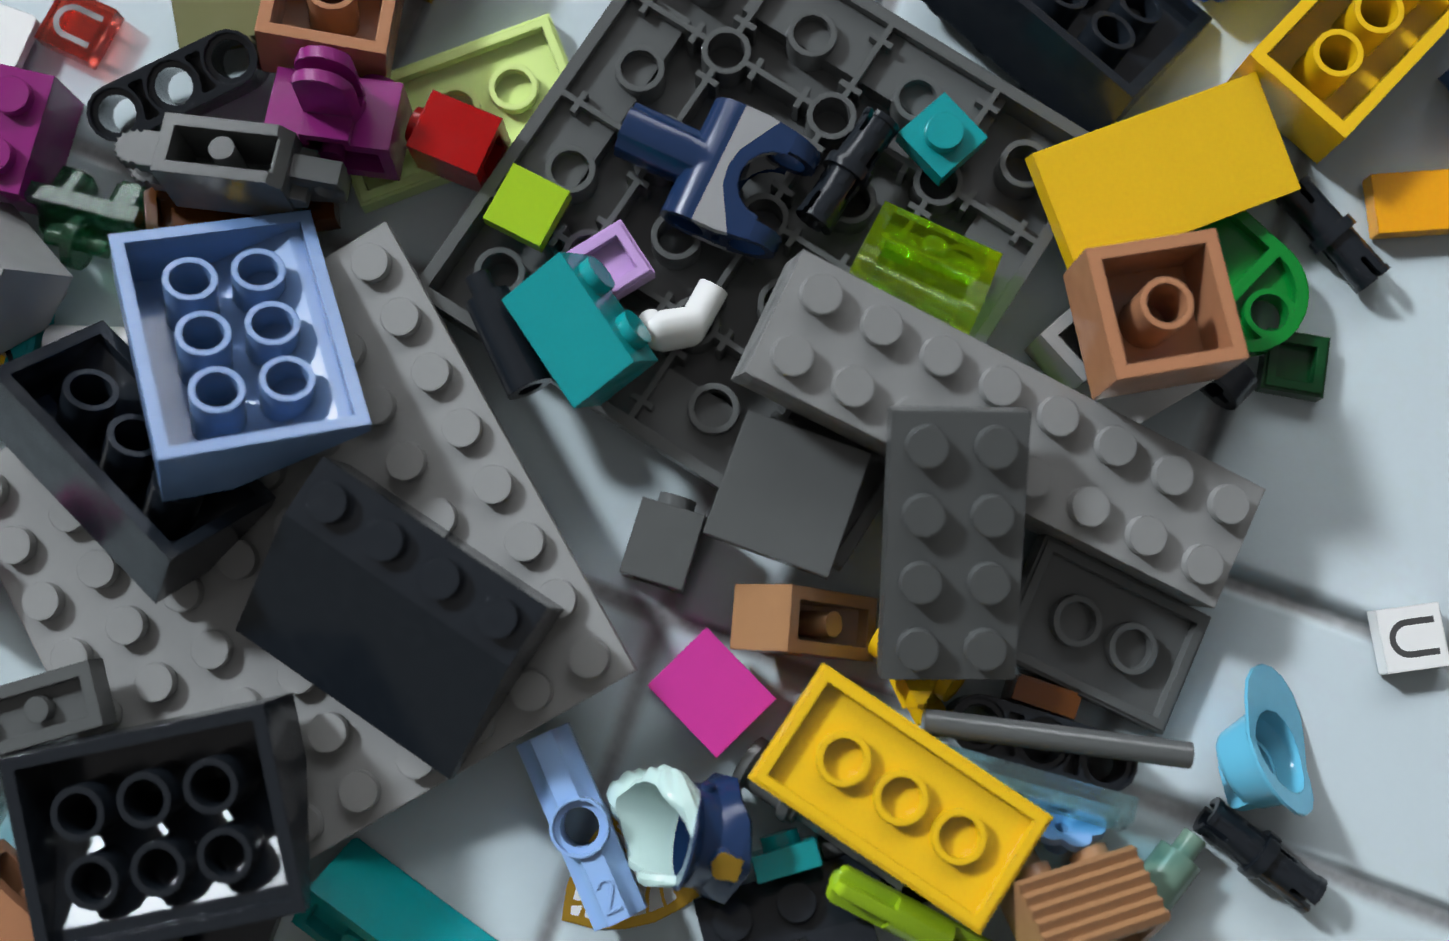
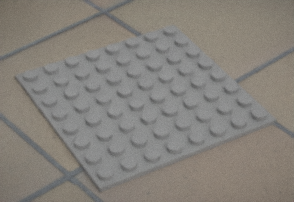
M386 221L324 257L372 423L371 431L258 478L276 497L271 508L207 573L155 604L7 446L0 450V580L46 672L89 659L103 658L118 722L79 733V738L293 692L307 758L310 860L449 780L235 630L283 515L322 456L353 466L564 608L457 774L637 671L634 662L391 226Z

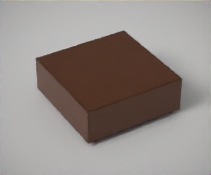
M1017 674L1015 680H1005L1000 699L1068 720H1075L1082 697H1079L1077 692L1024 674Z

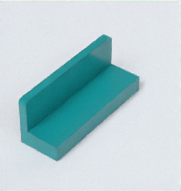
M353 838L310 885L311 909L307 912L295 914L291 923L316 941H497L358 838Z

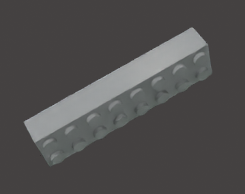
M804 249L786 262L730 379L885 458L888 406L1024 407L1031 411L1024 528L1038 535L1047 534L1188 606L1215 608L1265 492V489Z

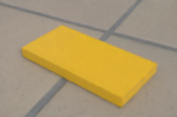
M1256 72L1042 149L1025 158L1067 270L1087 248L1192 232L1301 189Z
M821 663L747 776L748 779L979 935H981L1053 819V816L825 663Z

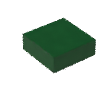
M1269 327V328H1267L1266 330H1268V331H1274V330H1277V329H1276V328H1270V327ZM1294 332L1292 336L1276 348L1259 355L1256 375L1258 386L1254 391L1311 402L1323 399L1331 338Z

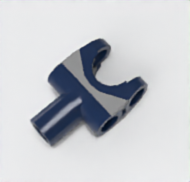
M725 97L715 99L701 130L637 102L626 115L614 146V155L674 183L660 211L661 217L667 223L715 247L758 259H772L782 240L774 230L757 221L758 216L746 208L739 195L741 188L747 180L760 173L775 172L785 175L786 171L800 176H812L821 160V155L816 147L798 132L762 111Z

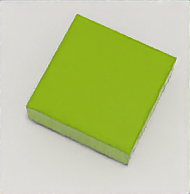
M513 163L485 212L483 220L486 225L542 253L568 207L572 196L569 190Z

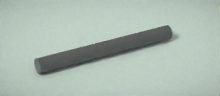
M924 708L922 714L921 728L934 737L1190 769L1194 761V745L1188 741Z

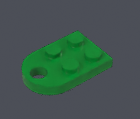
M1244 211L1194 231L1216 228L1250 358L1262 355L1276 348L1299 328L1308 307L1309 287L1304 269L1296 256L1250 213ZM1266 301L1277 309L1280 315V324L1277 330H1264L1254 323L1251 317L1253 302Z

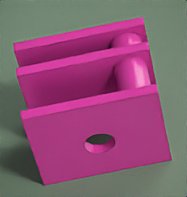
M707 627L647 685L716 758L776 700Z

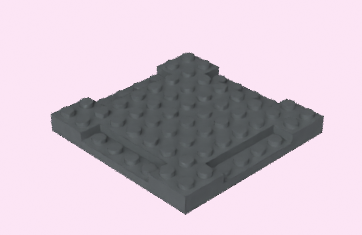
M612 0L422 272L419 279L440 316L482 342L466 308V303L473 297L466 283V278L469 275L482 269H489L497 286L506 285L512 291L558 252L569 251L621 219L654 269L656 277L619 300L624 310H630L639 317L647 309L659 311L685 307L700 279L709 280L723 288L728 293V296L704 339L694 347L667 352L651 349L659 361L601 406L588 408L716 490L719 489L747 410L871 453L832 568L840 571L884 504L886 458L730 380L786 262L804 249L986 344L1054 237L1025 158L1034 152L1089 132L873 0ZM945 92L988 136L984 147L939 186L895 142L896 137H894L870 174L873 177L871 183L865 191L857 192L842 213L830 235H824L821 230L820 232L813 230L802 222L796 214L797 208L802 204L808 193L811 192L825 170L823 166L825 158L831 150H838L842 143L845 142L866 107H872L874 111L879 109L894 119L901 130ZM720 97L730 98L774 117L798 132L816 147L821 155V160L812 176H800L786 171L785 175L775 172L760 173L747 180L739 192L746 208L758 216L757 221L768 226L781 237L782 242L772 259L753 258L715 247L676 229L661 217L660 211L674 183L614 155V146L619 130L626 115L635 103L638 102L695 129L701 130L715 99ZM513 163L569 190L572 196L568 207L542 253L486 225L483 220L485 212ZM550 374L552 379L550 383L560 389V387Z

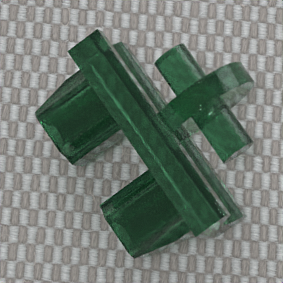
M63 165L49 185L31 180L24 193L26 202L34 204L37 209L38 227L41 233L44 234L45 244L59 247L60 262L66 268L82 271L91 262L93 256L108 259L111 256L108 234L146 230L143 191L147 190L145 186L141 188L136 183L124 180L121 183H117L108 200L96 197L99 189L94 177L87 174L84 170Z

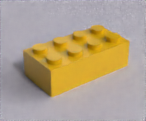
M1301 0L1247 56L1227 82L1256 72L1278 130L1318 164L1347 138L1449 29V0Z

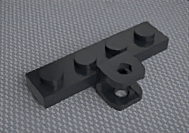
M848 855L823 861L822 866L758 884L757 881L741 885L725 904L704 897L693 899L703 941H878L874 924L828 900L826 890L829 885V878L834 870H838L843 865H850L894 889L895 887ZM905 886L901 892L926 906L933 904L908 886Z

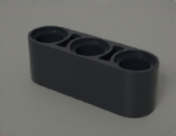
M223 29L215 31L100 87L91 95L87 103L86 115L90 127L98 136L107 141L117 142V137L122 136V131L115 125L113 113L116 105L123 99L128 98L135 106L136 121L130 128L131 131H136V129L139 132L144 130L160 131L165 112L202 116L256 90L265 83L270 72L261 70L255 39L237 30ZM244 45L250 57L249 66L241 76L230 78L223 66L224 56L231 47ZM185 71L192 80L193 91L189 100L183 104L176 105L168 92L169 82L177 73Z
M970 694L957 697L946 706L945 710L963 713L969 706L976 705L991 717L1101 730L989 695ZM945 738L952 747L962 752L1076 787L1102 793L1113 794L1124 790L1133 782L1138 771V762L1113 759V768L1110 774L1104 779L1096 780L1089 772L1087 766L1088 756L1049 751L1045 758L1035 762L1028 757L1024 748L981 742L972 743L965 740Z

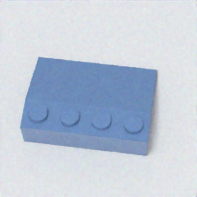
M310 210L108 234L117 295L163 502L235 489L371 431L372 423Z

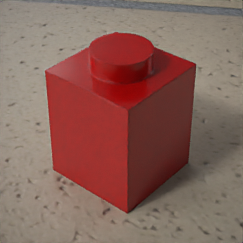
M432 90L424 108L419 106L413 111L405 131L406 147L418 168L476 192L480 191L503 158L511 141L503 118L435 90Z

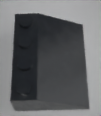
M922 0L932 13L943 18L962 34L978 52L989 57L1016 80L1025 92L1033 95L1041 103L1088 132L1119 122L1213 19L1192 0Z
M322 456L284 513L235 630L450 780L455 777L564 608L353 466Z
M293 692L42 745L0 758V773L34 941H164L303 913L311 909L307 758Z

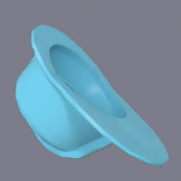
M1258 664L1250 669L1245 680V714L1222 731L1216 741L1218 769L1227 803L1232 809L1242 812L1284 805L1293 814L1304 817L1313 810L1314 796L1307 772L1304 732L1300 712L1293 693L1284 678L1273 667Z

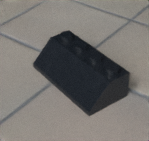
M104 320L0 365V440L155 604L207 573L274 504L276 497L259 479L232 490L162 501L129 346Z

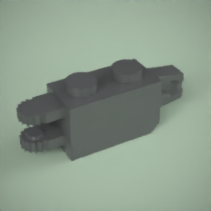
M165 112L160 131L144 130L139 132L138 129L136 131L129 129L127 133L122 132V136L117 137V143H114L116 148L113 151L116 154V158L126 168L130 167L129 172L132 174L133 180L141 188L145 186L147 189L152 187L156 191H165L177 207L254 216L302 211L303 208H309L310 201L347 203L352 183L351 175H348L347 167L343 162L321 158V155L318 154L319 151L302 145L296 132L278 124Z

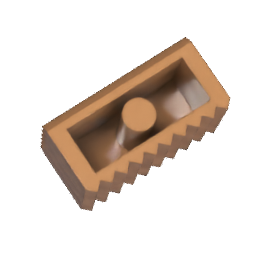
M1104 842L1079 850L1069 858V865L1052 870L1048 861H1039L1022 868L999 904L1016 941H1148L1171 920L1170 911L1164 908L1163 898L1157 895V886L1151 882L1150 873L1144 870V860L1138 857L1137 848L1129 845L1109 851Z

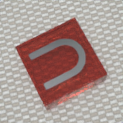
M54 0L34 37L43 46L96 70L123 23L124 17L118 10L97 0Z

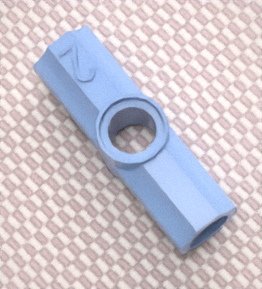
M570 722L517 745L520 757L548 820L551 841L564 858L594 932L617 924L647 908V902L635 874L628 866V858L613 825V818L611 817L609 807L600 795ZM583 807L594 812L600 826L599 834L595 840L589 843H578L569 837L565 829V819L571 809Z

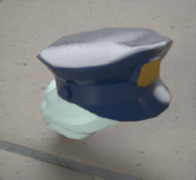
M663 764L658 768L650 766L648 770L643 768L633 771L628 770L621 774L618 780H612L609 784L606 796L610 814L618 822L621 833L625 838L628 866L637 873L638 883L647 887L673 888L675 892L679 891L682 887L693 888L701 897L725 904L746 879L752 865V820L744 803L738 778L714 773L706 781L696 783L692 782L683 771Z

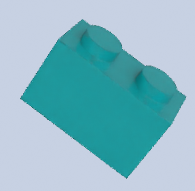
M558 252L506 295L502 302L572 407L575 409L601 406L659 360L648 345L651 342V335L645 324L635 313L630 310H624L611 291L615 287V282L606 267L598 259L587 254Z

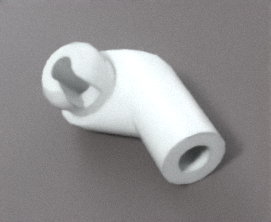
M700 279L685 307L659 311L647 309L643 311L639 318L651 335V342L648 343L649 347L656 351L667 352L694 347L699 344L707 334L728 293L717 284L706 279Z

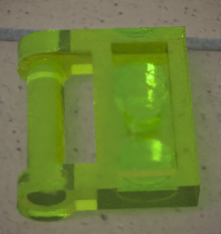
M885 201L849 273L925 313L950 323V326L969 335L983 306L1003 254Z

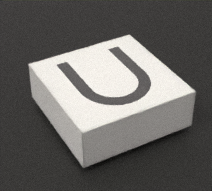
M1439 602L1367 612L1379 675L1449 666V652Z

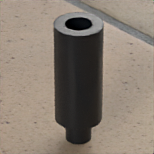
M482 269L469 275L466 278V283L473 297L466 303V308L508 399H520L546 387L552 381L546 366L502 302V299L511 292L510 288L506 285L497 286L489 269Z

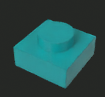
M944 92L898 132L895 142L939 186L984 147L988 136Z
M797 827L760 837L762 849L752 852V864L758 884L823 865L816 839L812 834L800 838Z

